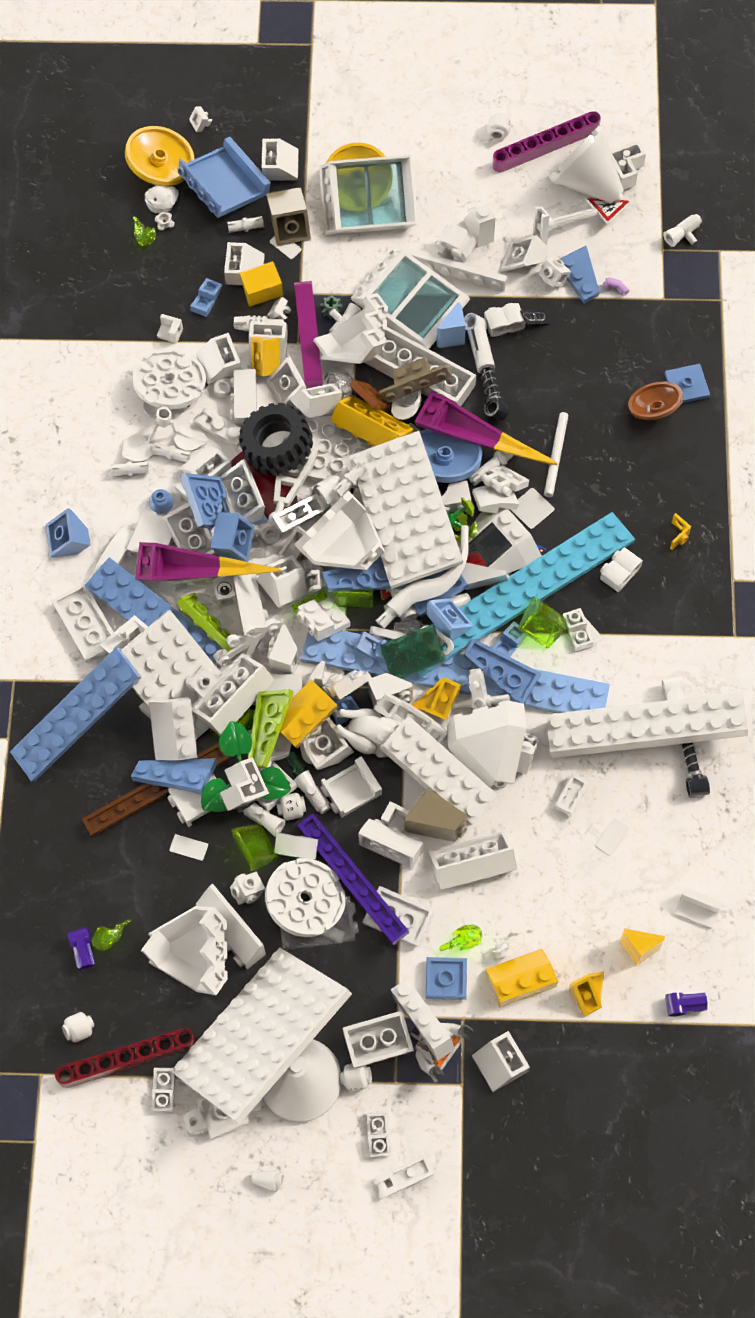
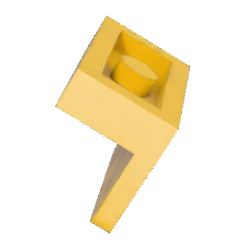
M258 336L251 337V369H255L256 374L260 376L271 375L280 365V338L264 339Z

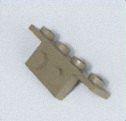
M424 357L392 370L395 384L380 390L379 395L385 403L393 402L396 399L452 378V374L446 365L430 370L429 362Z

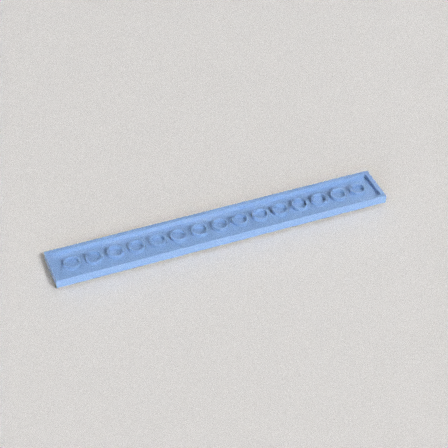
M342 630L317 641L314 636L307 633L301 657L303 662L318 665L321 661H325V666L347 671L361 670L369 672L372 676L388 673L412 684L431 688L441 678L445 677L462 685L459 693L472 696L469 689V670L477 668L463 654H457L420 678L400 651H398L391 666L356 651L354 648L361 634ZM391 643L392 645H394V646H396V647L399 646V644ZM535 669L541 673V676L524 704L525 707L555 713L606 708L610 684ZM484 675L487 695H507Z

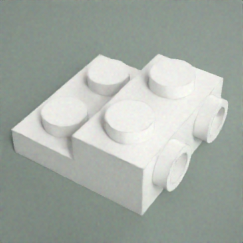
M330 597L318 603L312 600L298 606V621L306 626L308 633L314 636L317 641L350 627L349 619Z
M353 670L346 676L333 674L326 679L327 682L323 684L322 690L331 698L340 700L368 682V679L372 677L369 672Z

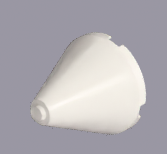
M598 126L592 132L594 138L590 134L557 168L560 172L558 173L555 170L549 176V179L554 183L600 200L617 203L624 196L622 194L624 189L604 130Z
M312 1040L263 1097L265 1103L276 1115L286 1120L307 1122L323 1116L333 1107L340 1094L341 1069L338 1060L328 1047L316 1040Z

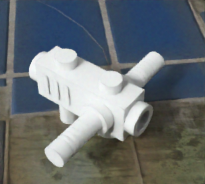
M480 668L469 670L470 675L468 676L472 697L468 700L455 701L453 709L489 707L498 702L510 701L509 694L500 696L487 695L483 671Z

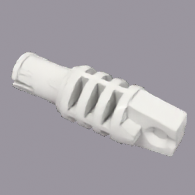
M250 315L234 317V329L249 332L250 321L284 322V319H268L266 316L251 317Z

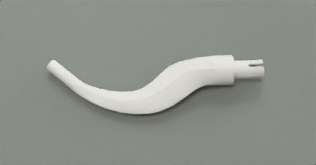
M461 526L460 553L464 563L450 568L440 577L415 581L397 593L386 604L387 610L375 620L383 629L396 616L401 617L412 604L438 597L447 592L456 583L467 561L468 526Z

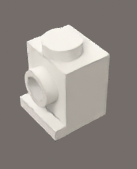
M200 668L185 685L198 698H204L219 681L216 679L217 674L211 668ZM204 678H207L208 683L206 685H203L202 683Z

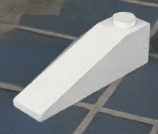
M330 716L304 741L306 754L317 770L338 764L354 753L347 740L333 731L336 725Z

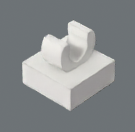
M195 107L189 118L196 132H202L204 127L210 126L212 119L207 118L208 113L204 112L202 107Z
M283 297L275 301L267 316L271 319L278 317L279 319L286 320L287 317L283 314V311L287 314L291 312V309L285 306L288 301Z

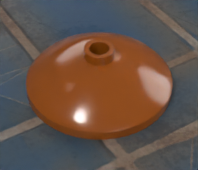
M651 383L633 393L629 399L628 407L631 414L636 418L642 420L662 419L671 415L679 408L683 401V393L681 388L674 383Z

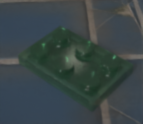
M434 625L380 645L389 674L400 679L447 662Z

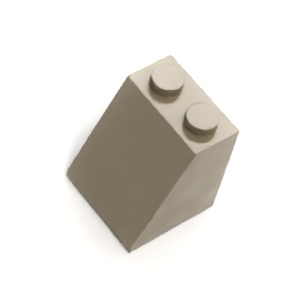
M301 187L267 193L268 208L276 245L310 240L311 234L307 207Z
M430 788L424 792L404 818L405 831L455 842L458 837L461 839L467 831V815Z

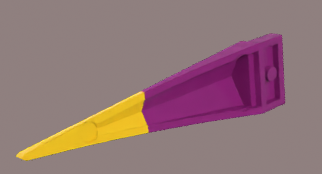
M433 392L428 396L415 420L417 426L430 430L434 434L557 466L555 460L503 433L449 398Z
M139 542L135 579L139 581L162 582L281 572L282 570L159 543Z

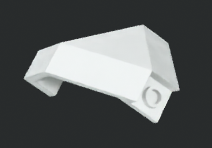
M378 293L366 296L362 301L365 304L363 310L332 333L313 340L323 353L320 359L360 364L374 358L386 343L384 333L387 329V319L385 318L388 306Z
M349 491L294 544L314 565L367 570L385 552L366 508Z
M505 700L498 702L499 706L493 708L488 706L474 709L472 714L465 716L460 713L454 715L447 725L449 751L489 788L492 785L506 787L508 783L514 784L526 732L524 704Z
M195 906L148 933L150 939L141 951L149 958V964L194 991L217 995L227 980V971H225L227 942H224V930H227V921L216 908Z

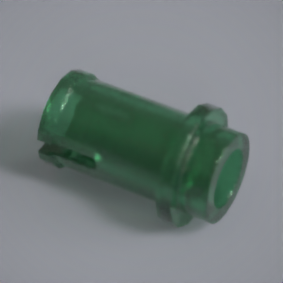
M291 752L289 756L285 757V760L293 770L294 776H299L307 771V766L302 764L296 752Z

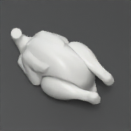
M340 709L336 712L337 717L352 718V720L344 728L341 725L335 726L333 728L335 733L346 738L349 744L361 753L376 754L379 758L389 757L380 747L401 722L393 718L382 717L379 712L373 709Z

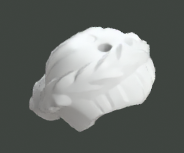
M155 185V187L145 193V202L150 211L154 213L168 212L177 201L179 192L173 186Z

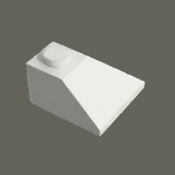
M537 235L512 241L500 271L505 272L542 263L547 257L549 247Z

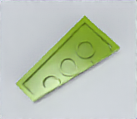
M193 592L181 597L177 602L180 610L189 615L196 626L203 628L207 632V636L211 640L216 641L221 646V649H226L228 652L233 648L226 641L231 634L227 629H221L220 621L217 617H213L207 612L209 608L205 603L200 604L197 598L199 596Z
M290 689L258 692L251 735L252 748L248 754V759L253 757L257 768L268 767L294 693Z

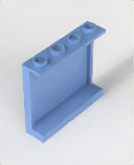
M231 137L224 139L223 147L188 163L179 159L177 168L178 174L185 179L189 187L198 194L200 200L204 201L209 210L218 218L266 196L270 189L271 182Z

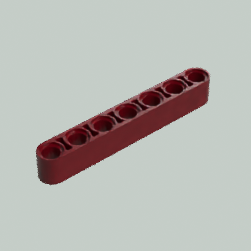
M181 1028L61 1066L56 1070L55 1079L62 1087L71 1088L190 1050L196 1042L195 1037L190 1029ZM189 1035L191 1039L188 1043L183 1044L180 1042L182 1036ZM164 1041L171 1042L167 1050L160 1049ZM148 1047L151 1049L149 1055L141 1056L143 1048ZM128 1053L131 1055L128 1062H121V1057L124 1054ZM110 1060V1066L107 1069H102V1062ZM83 1067H91L89 1074L81 1075ZM64 1073H71V1077L68 1081H61V1077Z

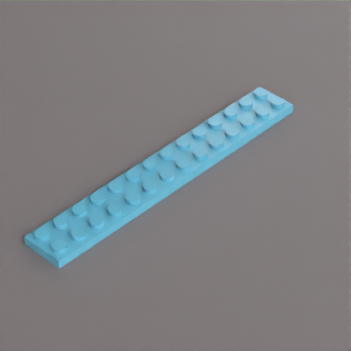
M611 512L509 576V580L499 582L461 606L459 609L474 626L453 641L454 649L450 655L440 656L420 642L418 634L399 645V651L421 678L467 649L473 638L479 641L606 561L617 550L621 551L623 548L628 547L635 542V538L615 514ZM431 632L427 634L428 639L432 638ZM446 643L442 645L443 650L447 649Z

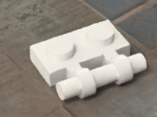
M503 465L490 469L488 476L486 474L480 476V480L486 486L493 487L498 493L506 494L507 496L511 495L512 491L516 492L528 487L529 484L528 479Z

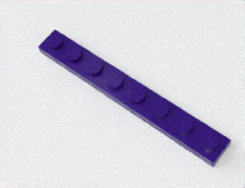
M313 813L297 825L306 837L318 839V853L393 945L409 934V930Z

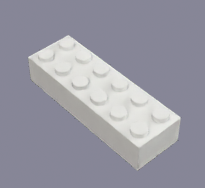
M387 327L384 333L386 343L372 360L364 363L392 378V370L424 357L429 362L430 370L446 365L452 374V378L422 389L421 394L428 397L433 392L447 397L459 406H462L475 387L476 375Z
M409 716L401 722L380 747L387 756L426 790L430 788L467 815V826L473 825L497 796L491 788Z

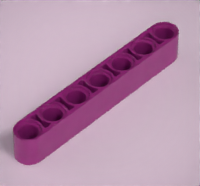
M591 111L500 148L493 153L492 167L496 172L501 173L587 138L590 134L592 136V132L600 126L601 115L596 111Z
M312 281L294 282L304 383L306 389L323 386L320 351L313 341L318 337Z

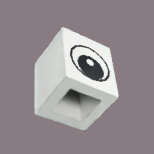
M224 576L213 579L218 606L223 607L237 604L232 577Z

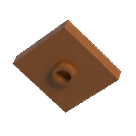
M353 380L349 384L372 408L387 412L391 410L392 405L385 403L379 392L369 383Z

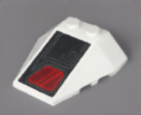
M499 507L497 514L481 512L475 520L478 531L477 535L468 541L466 563L499 569L511 574V572L522 569L542 555L531 534L510 510Z

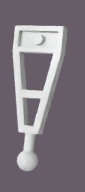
M313 444L309 457H305L306 465L297 479L282 476L283 473H279V476H276L274 504L277 506L275 512H272L268 518L272 526L277 527L272 516L283 511L284 506H290L313 468L319 452V445ZM281 485L292 487L286 498L280 497Z

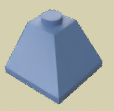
M69 508L46 524L49 552L52 558L79 554L91 546L88 528Z

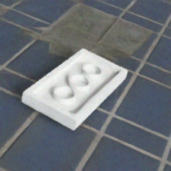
M85 583L51 600L86 663L107 653L100 645L114 632L91 592L85 587Z

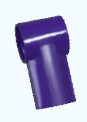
M88 927L68 932L69 943L74 951L78 970H87L96 966Z
M674 992L665 995L669 1017L708 1010L705 992L693 994Z

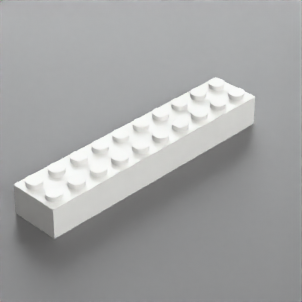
M743 692L546 715L551 758L748 736Z

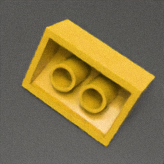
M310 680L291 699L280 732L298 748L338 708V705L316 683Z
M543 949L485 969L499 1007L553 989L558 984L552 964Z

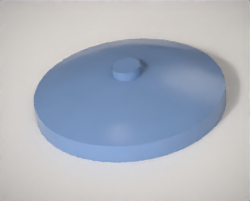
M427 429L420 431L436 482L451 483L462 481L472 476L479 469L482 460L481 446L434 434Z

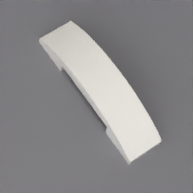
M123 526L103 552L92 576L109 557L117 564H121L128 552L127 547L134 534V530Z
M384 693L374 706V710L389 719L392 717L399 722H402L409 716L439 743L448 734L447 730L429 716L388 693Z

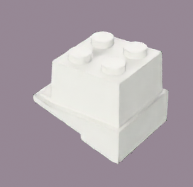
M134 615L100 646L108 654L115 648L123 649L148 626Z

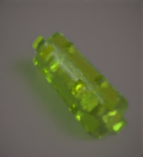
M320 591L316 596L314 594L301 600V603L293 604L292 610L297 615L298 606L315 600L317 603L328 598L325 591Z

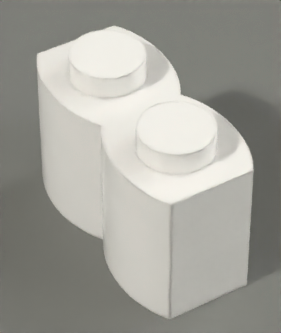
M508 303L502 308L492 307L485 311L484 319L487 321L490 337L500 336L507 332H516L525 328V321L520 313L519 303Z
M623 548L621 551L617 550L612 557L613 561L609 564L606 563L600 570V579L617 592L637 573L643 561L626 548Z

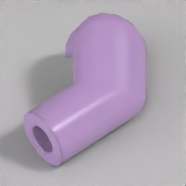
M608 277L603 282L605 289L610 290L611 287H614L622 296H626L630 291L621 280Z

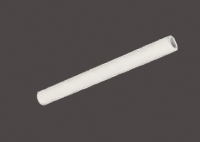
M565 412L559 414L551 459L557 462V466L549 465L544 496L553 497L568 420V414Z

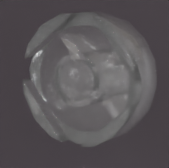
M336 370L326 373L324 380H327V384L333 383L342 392L341 400L355 396L356 391L349 385L353 378L347 372Z

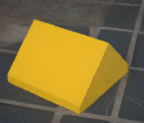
M274 262L239 272L249 307L283 296L282 282Z
M624 928L620 943L635 964L638 965L661 949L665 936Z

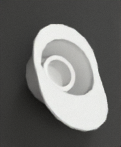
M421 390L393 401L391 407L393 416L400 420L412 417L421 405Z

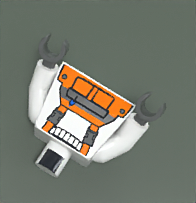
M441 1023L451 1037L455 1050L440 1060H437L430 1051L416 1026L410 1033L411 1036L419 1041L415 1047V1056L420 1069L430 1075L434 1082L438 1081L435 1077L437 1074L444 1076L442 1069L462 1043L460 1036L465 1040L470 1039L466 1035L468 1031H474L470 1026L466 1024L460 1026L452 1023Z

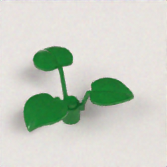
M230 721L219 738V747L227 756H235L237 754L238 762L242 761L241 754L251 751L252 738L241 724ZM267 767L260 772L269 794L261 798L268 800L278 799L291 791V787L280 769ZM215 778L206 784L201 795V807L204 811L222 812L227 810L220 792L231 787L230 782L226 785L223 779Z

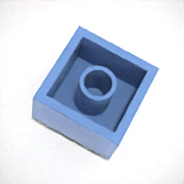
M218 512L214 523V534L211 538V549L222 557L248 562L255 526L239 513Z

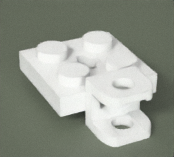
M204 1097L196 1099L199 1108L183 1116L189 1136H197L208 1130L211 1140L250 1124L248 1116L239 1125L227 1115L225 1117L218 1115L217 1112L220 1110ZM193 1121L197 1122L195 1126H191L190 1123Z

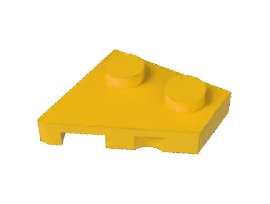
M443 677L413 704H416L415 707L447 720L462 685Z

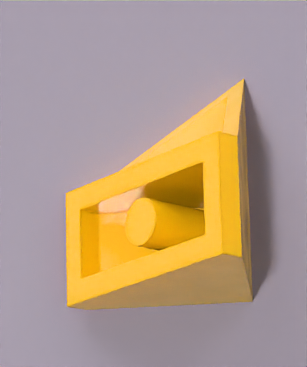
M604 971L587 974L570 984L569 991L584 1017L602 1008L601 997Z

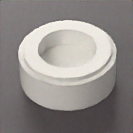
M219 379L213 385L214 394L217 397L225 398L231 394L232 388L228 380Z

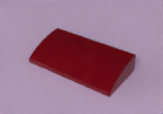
M243 451L231 460L232 467L241 460L246 459ZM247 461L265 505L264 515L268 519L269 515L275 512L277 506L274 504L276 476H272V473L265 475L262 472H257ZM281 485L280 497L286 498L291 487ZM297 495L294 497L289 507L298 503Z

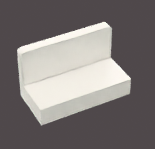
M685 887L675 914L712 929L723 902Z

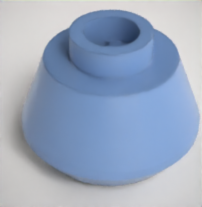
M164 489L154 491L149 499V506L156 513H166L174 505L172 494Z

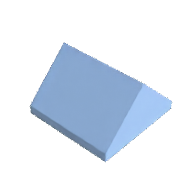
M459 302L437 327V347L439 348L465 344V321L462 306Z
M451 598L430 600L427 603V616L440 632L452 641L474 626Z

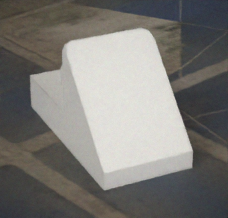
M296 525L278 555H281L282 559L293 555L298 561L303 553L294 544L306 531Z

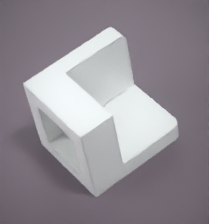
M161 314V327L157 338L177 344L183 331L181 319Z
M389 802L381 817V821L391 829L396 827L404 832V818L410 811Z

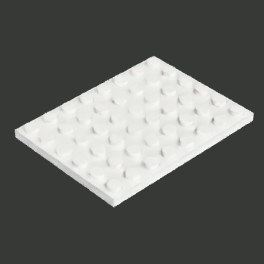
M279 948L185 1056L177 1062L173 1074L240 1125L352 993L339 983Z

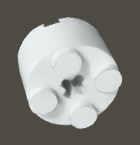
M447 224L435 242V246L440 257H449L453 261L464 263L476 245V240L473 236L470 238L467 235L468 231L455 224H450L448 227Z
M337 475L330 476L310 488L311 496L317 493L326 508L321 513L322 516L342 498L333 490L341 482Z

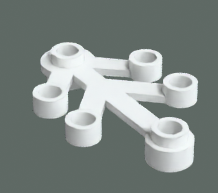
M269 619L263 625L253 626L249 624L243 628L245 635H230L226 641L233 649L229 652L226 649L218 650L213 656L217 665L221 667L227 666L230 663V658L245 649L244 654L253 659L252 654L261 639L263 640L257 646V651L261 656L268 654V644L272 636H275L276 631H280V622L275 619Z

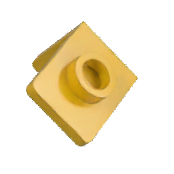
M676 513L673 515L672 524L681 533L672 541L671 550L675 549L679 544L683 545L689 538L688 535L691 530V526Z

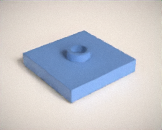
M700 364L665 371L666 381L674 383L681 388L683 393L682 403L710 397Z
M427 957L426 999L466 1000L467 958Z

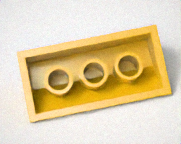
M354 395L338 401L330 420L335 423L336 427L346 429L351 432L352 436L366 440L367 444L374 447L411 434L415 429L382 410L372 408L367 402Z

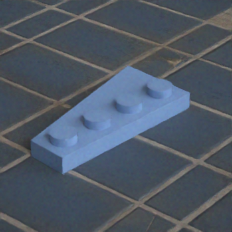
M381 556L367 570L340 567L322 572V578L328 592L392 589ZM407 584L395 587L393 589L405 588Z
M474 638L464 652V657L476 668H480L484 675L506 694H509L517 703L525 704L541 676V673Z
M216 758L138 761L131 778L137 782L202 794L218 762Z

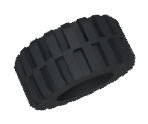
M269 403L266 407H258L259 410L251 412L250 417L244 420V426L242 425L239 431L240 447L248 463L254 470L265 475L272 473V476H279V473L284 475L288 474V471L292 469L293 471L296 470L299 464L302 465L306 461L305 457H309L313 447V435L305 416L299 409L290 404L286 406L285 403H278V405ZM280 431L290 432L289 437L280 445L274 447L262 446L265 439L271 434Z

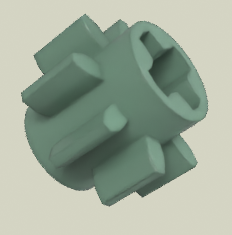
M331 295L328 298L324 297V303L320 304V308L323 310V316L327 315L332 319L333 317L329 314L330 311L335 309L339 313V311L343 310V305L340 304V298L336 299Z

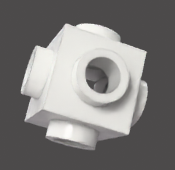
M555 258L544 261L538 275L543 278L546 284L558 287L563 286L571 271L564 266L563 261Z
M257 872L248 875H238L230 887L231 894L238 904L245 902L250 904L256 901L265 890Z

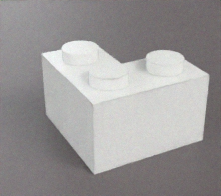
M639 141L611 150L624 190L636 186L638 175L636 169L644 167L646 152Z
M253 757L240 761L225 770L232 787L220 792L228 811L254 802L269 794Z

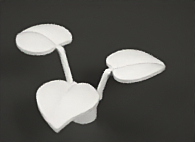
M144 401L143 409L145 413L150 417L156 416L155 426L147 441L140 434L129 436L124 442L122 456L132 462H143L151 458L153 446L149 443L152 441L158 426L165 428L171 425L174 433L177 434L174 438L175 444L184 451H193L207 443V438L198 427L190 423L181 424L178 431L174 421L171 420L173 409L166 407L157 408Z

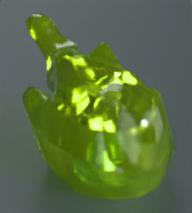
M132 217L135 223L134 235L140 245H151L156 239L155 228L147 227L145 230L144 224L137 217Z
M128 919L123 923H118L114 929L99 927L91 942L98 950L106 951L110 949L120 939L123 928L131 923L132 920Z
M474 924L463 925L452 932V935L458 936L448 943L439 946V950L443 951L459 947L463 951L475 948L482 942V930Z

